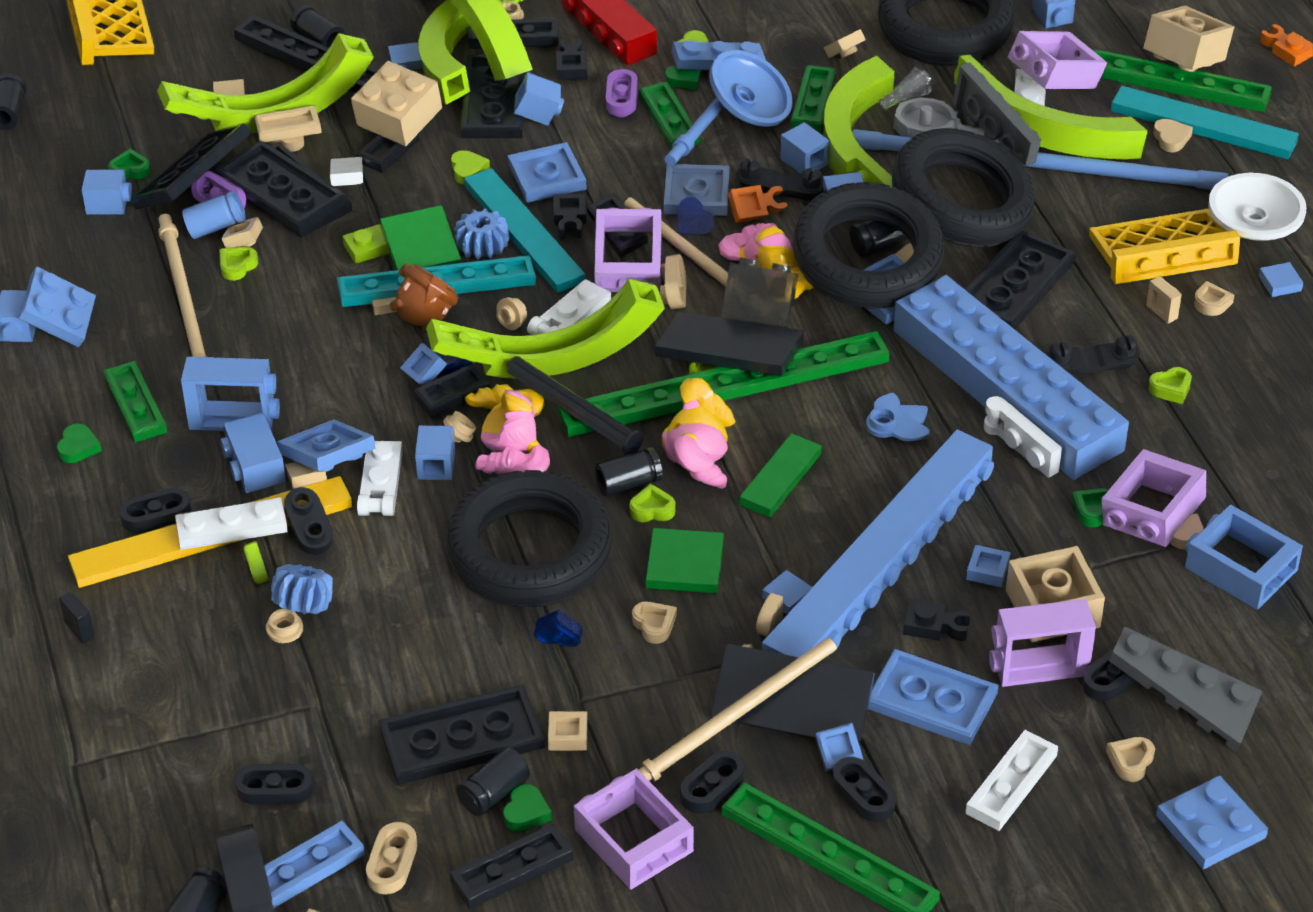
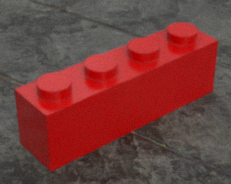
M561 0L564 10L574 16L582 27L587 28L597 41L602 42L615 57H618L627 66L657 54V29L625 0Z

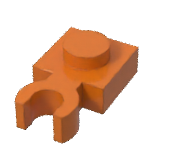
M1276 24L1272 25L1271 33L1265 30L1261 31L1260 42L1265 46L1272 47L1274 55L1294 67L1313 56V43L1295 32L1287 35L1284 33L1283 28Z
M761 185L731 189L727 195L735 224L765 219L769 215L768 211L772 213L783 211L787 207V203H777L773 199V196L779 195L783 188L774 186L767 193H762Z

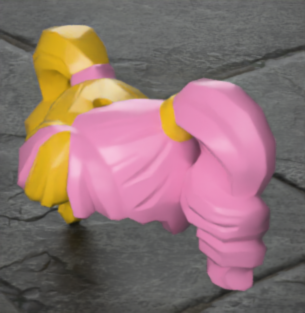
M774 223L746 226L742 229L741 233L725 236L718 244L720 254L728 260L749 263L761 269L766 275V287L771 297L779 302H791L797 299L805 290L815 288L801 273L790 240Z
M687 378L680 386V395L684 407L663 431L661 444L667 458L688 470L692 478L698 482L702 481L704 484L723 489L726 487L727 477L714 463L722 458L728 449V436L725 427L734 425L735 419L731 409L720 396L714 394L706 381L702 378Z
M496 384L493 389L489 387L479 388L477 394L470 393L465 397L467 404L472 407L492 409L486 416L482 426L481 440L493 452L490 455L481 454L477 458L475 463L477 470L497 475H505V473L514 471L541 470L544 472L550 465L549 453L537 441L534 417L540 414L545 403L541 394L533 389L513 390L508 384Z

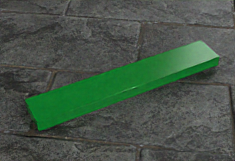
M1094 49V52L1107 62L1101 76L1103 79L1263 113L1271 95L1272 86L1197 70L1185 71L1178 66Z
M745 782L722 806V816L892 912H930L940 899L939 890Z

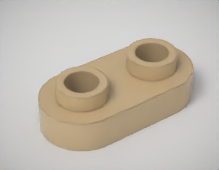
M680 254L666 256V262L661 264V273L665 285L660 286L663 304H669L671 310L685 308L687 278L682 256Z
M393 822L385 825L379 831L366 866L367 882L373 891L380 894H391L400 890L406 883L417 851V837L413 827L403 822Z

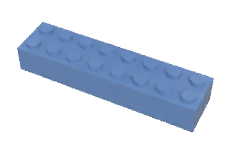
M947 275L896 301L894 332L984 407H986V401L990 397L998 396L1005 399L1062 447L1059 469L1073 481L1125 451L1129 421Z

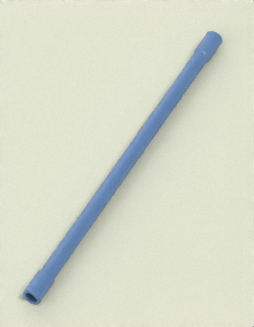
M853 129V135L862 149L900 151L913 138ZM1038 152L1036 163L1025 166L1193 186L1205 190H1212L1219 181L1228 177V173L1192 171Z

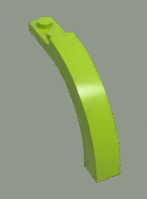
M449 0L443 2L429 16L423 25L418 41L424 76L437 81L441 101L446 105L470 92L466 67L451 55L456 44L469 32V23ZM500 0V1H501V3H502V2H506V1H513V2H516V3H520V2L523 1V0Z
M449 0L462 13L478 38L495 81L508 79L533 70L521 38L500 0Z
M338 33L330 48L314 66L298 78L272 90L249 95H226L162 81L157 92L165 110L171 113L189 114L203 120L210 119L215 130L244 123L247 124L252 133H257L254 118L256 115L315 106L317 113L321 112L343 96L359 80L374 56L364 39Z
M971 55L959 56L958 66L954 73V83H957L960 66L971 62L985 76L994 89L1001 93L1005 101L1020 114L1028 126L1038 134L1041 139L1040 147L1091 158H1141L1147 130L1131 116L1092 117L1067 113L1040 105L1005 87Z
M878 56L854 67L835 85L825 106L823 136L829 140L828 164L835 175L861 172L864 182L885 184L892 188V176L861 148L852 133L855 122L867 109L893 96L894 70Z
M628 278L619 292L598 311L575 324L556 331L530 336H508L436 319H431L426 327V331L433 352L482 363L486 375L516 379L507 372V364L509 360L519 356L548 376L587 367L618 352L640 336L658 318L665 307L656 285Z

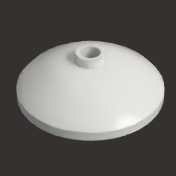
M1241 173L1219 181L1211 190L1208 202L1211 216L1226 231L1236 230L1241 238L1255 241L1275 240L1293 233L1302 225L1306 215V202L1297 188L1283 179L1261 173Z

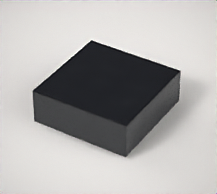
M71 592L59 597L66 625L82 643L94 638L91 615L87 608Z

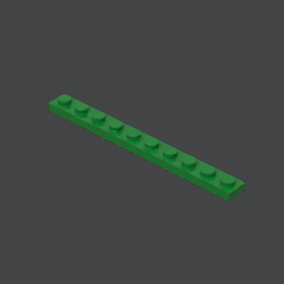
M875 331L801 348L797 351L782 376L719 367L594 396L585 400L620 423L628 424L681 411L684 404L681 400L680 386L687 378H702L709 384L714 394L726 401L888 363L889 351L879 333ZM558 406V416L568 437L595 431Z

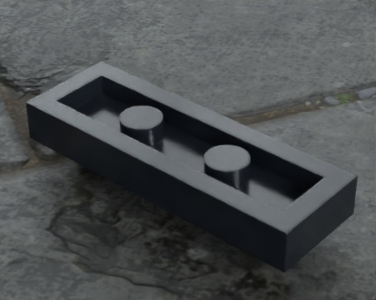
M558 18L512 19L524 47L559 46ZM469 25V48L482 49L478 38Z
M552 824L451 871L450 880L467 907L472 909L572 861L573 850L557 827Z

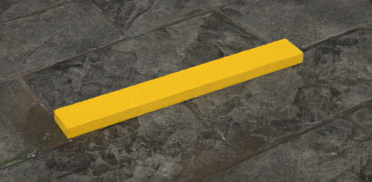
M341 476L304 486L313 490L318 495L326 515L352 508V499ZM286 491L256 501L282 498L284 509V500L286 495L290 491ZM305 500L296 502L300 506L308 504ZM285 515L286 525L288 527L290 525ZM177 524L71 554L68 555V559L77 585L81 588L237 541L181 550Z

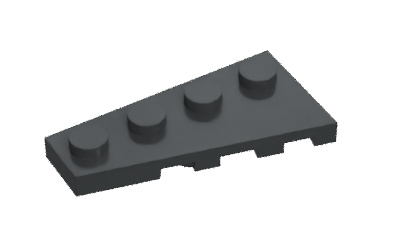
M971 62L961 65L952 108L958 113L957 116L964 115L966 123L972 128L979 126L983 129L984 136L989 138L990 141L998 140L1005 150L1010 151L1024 166L1036 163L1041 142L1038 134L1028 126L1020 114L1005 101L1001 93L994 89L985 76Z
M1124 626L1109 661L1147 689L1154 687L1164 694L1166 703L1176 710L1182 707L1198 719L1196 723L1208 733L1212 730L1227 740L1225 745L1236 752L1243 740L1262 691Z

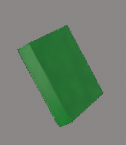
M442 205L380 218V227L395 270H400L404 263L408 265L417 264L420 267H431L461 262V257Z
M653 528L646 575V589L718 594L724 533Z

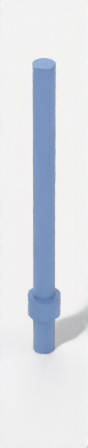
M717 98L712 101L685 134H681L673 142L672 150L665 157L667 165L674 166L681 157L687 156L694 148L696 139L723 109Z

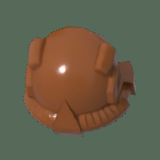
M404 263L398 272L404 280L395 293L396 300L390 302V307L392 311H396L403 321L411 325L422 326L423 331L426 332V327L431 319L441 321L449 309L458 303L459 297L455 293V289L417 264L408 265Z

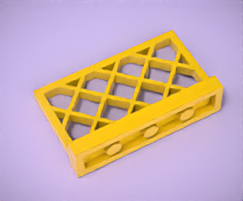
M66 0L81 65H94V56L154 54V44L142 0H116L113 4L106 0ZM127 5L133 8V10L129 12L122 7ZM98 6L104 10L100 13L92 8ZM115 14L121 17V19L117 21L109 16ZM132 22L138 25V27L134 29L126 24ZM103 23L109 27L104 30L96 25ZM119 31L126 35L121 38L114 33ZM136 39L145 44H134L131 41ZM104 40L113 43L112 45H99Z
M1209 209L1089 228V237L1111 267V279L1115 284L1238 264L1240 235L1236 230L1226 231L1213 219ZM1207 221L1208 224L1204 225L1196 222ZM1171 226V227H1175V228H1177V229L1174 230V229H1170V228H1166V227ZM1187 230V231H1191V232H1195V233H1199V234H1198V235H1193V234L1185 233V231ZM1142 231V232H1145V233H1147V234H1146V235H1143V234L1136 233V232ZM1157 235V236L1165 237V238H1168V239H1167V240H1163V239L1155 238V236ZM1111 236L1115 237L1116 239L1113 240L1105 237ZM1127 240L1138 244L1132 245L1124 242Z

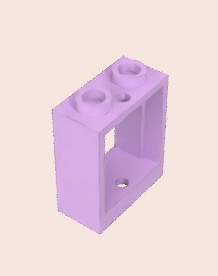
M1019 31L1007 57L1044 89H1096L1107 65L1104 59L1071 32Z
M596 209V285L609 292H619L627 281L626 278L656 285L660 292L661 209ZM605 232H653L652 263L604 262Z
M1143 449L1103 496V525L1166 547L1189 515L1193 514L1206 498V470ZM1141 485L1175 496L1163 512L1129 501Z
M1087 599L999 609L997 625L992 626L994 650L989 651V663L991 671L998 673L1002 687L1083 677L1084 671L1091 664L1096 630ZM1067 634L1066 644L1012 651L1013 640Z
M637 768L625 776L615 778L608 786L593 795L590 794L583 797L579 803L574 805L575 831L630 890L693 852V826ZM636 804L661 831L625 853L600 824Z

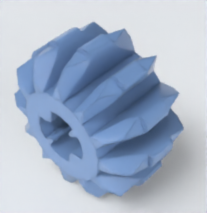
M486 208L480 212L472 209L471 214H462L461 220L456 222L454 229L456 245L459 251L464 252L465 257L474 255L477 261L481 257L491 259L492 254L500 255L503 248L508 246V224L505 218L499 216L498 211L489 213Z
M287 564L278 567L272 580L271 600L275 604H279L281 608L290 609L292 612L318 614L327 610L329 602H331L333 578L323 570L314 569L312 566Z

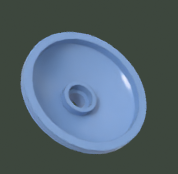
M742 50L725 51L713 61L709 71L710 83L716 98L730 114L745 123L763 127L778 125L786 119L792 109V94L783 76L769 62L753 53Z

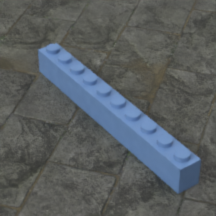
M957 429L762 642V650L800 657L827 637H830L838 648L841 638L848 630L852 631L857 627L862 614L868 608H873L878 603L881 593L887 586H893L896 583L903 568L907 564L911 565L914 563L920 549L926 543H931L935 539L939 528L944 522H950L963 501H969L974 494L976 486L982 480L986 481L990 477L994 469V462H992L993 446Z

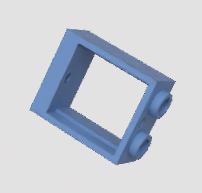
M186 357L181 384L189 430L224 431L223 423L264 413L271 429L273 419L279 418L280 402L273 395L276 392V374L270 373L269 359ZM205 385L259 387L261 402L207 401Z
M1230 504L1220 515L1214 514L1202 532L1199 534L1194 533L1190 537L1185 547V551L1188 552L1185 568L1258 610L1298 571L1303 545ZM1226 535H1229L1266 556L1269 560L1254 573L1212 548Z

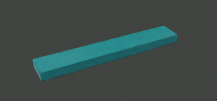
M1121 86L1111 105V111L1152 123L1160 119H1171L1193 127L1192 134L1284 159L1290 158L1299 136L1297 132L1126 86Z
M492 168L464 178V187L483 209L486 208L489 213L498 211L499 216L506 219L509 239L524 256L530 255L532 265L557 294L573 288L585 280V273Z
M530 255L422 267L455 289L456 294L536 285V276ZM399 270L337 277L341 306L372 304V300L396 297L395 293L398 291L404 278L398 274Z

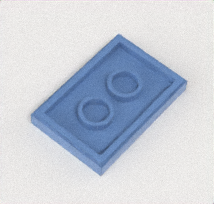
M894 649L872 688L868 709L970 746L998 694V685Z

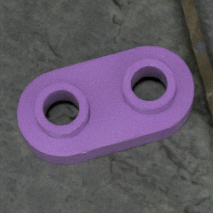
M618 69L612 71L607 77L606 110L616 117H626L636 110L638 81L637 75L633 71Z
M207 171L192 184V194L201 203L235 191L245 208L246 195L244 191L216 173Z

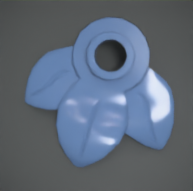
M889 393L875 401L874 409L866 419V428L869 433L880 438L893 436L903 441L921 440L927 437L930 432L927 427L922 425L925 422L928 408L927 406L900 405L897 395Z

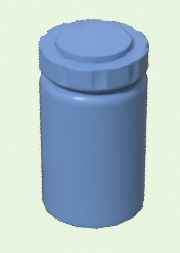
M235 191L185 208L182 211L185 225L193 239L236 224V221L240 223L246 220L243 204Z

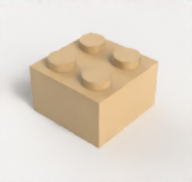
M1187 6L1152 14L1143 49L1154 53L1153 56L1157 59L1170 60L1177 63L1178 67L1182 70L1195 71L1198 68L1212 66L1214 63L1226 60L1234 26Z
M387 61L351 98L358 126L404 146H407L442 109L436 80L390 61Z
M1078 546L1009 560L1006 592L1014 608L1087 599L1096 628L1101 627L1105 597ZM1067 634L1030 638L1031 642H1036Z

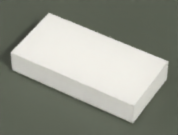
M362 157L331 159V185L362 184Z

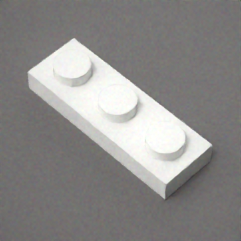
M282 498L175 515L181 550L287 532Z
M1024 730L966 805V814L1000 831L1057 757L1058 746Z

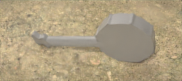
M923 97L910 99L899 103L894 115L893 129L899 135L905 137H915L922 132L939 128L961 129L974 132L975 135L980 134L984 136V130L980 127L972 128L969 125L961 124L960 119L957 118L958 113L946 104L945 101Z

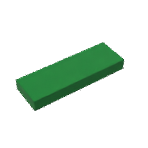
M806 65L791 119V129L805 122L821 133L826 102L833 90L836 78L835 68Z
M668 82L639 88L640 100L672 150L673 142L681 134H685L693 125L691 119ZM700 136L696 139L694 145L700 144Z
M135 361L103 370L106 384L134 443L167 433L166 423Z
M791 433L741 494L740 506L771 518L819 458L822 452V445Z

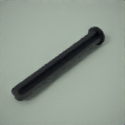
M515 356L512 360H509L507 372L621 447L624 454L640 449L644 440V434L641 431H633L521 357Z

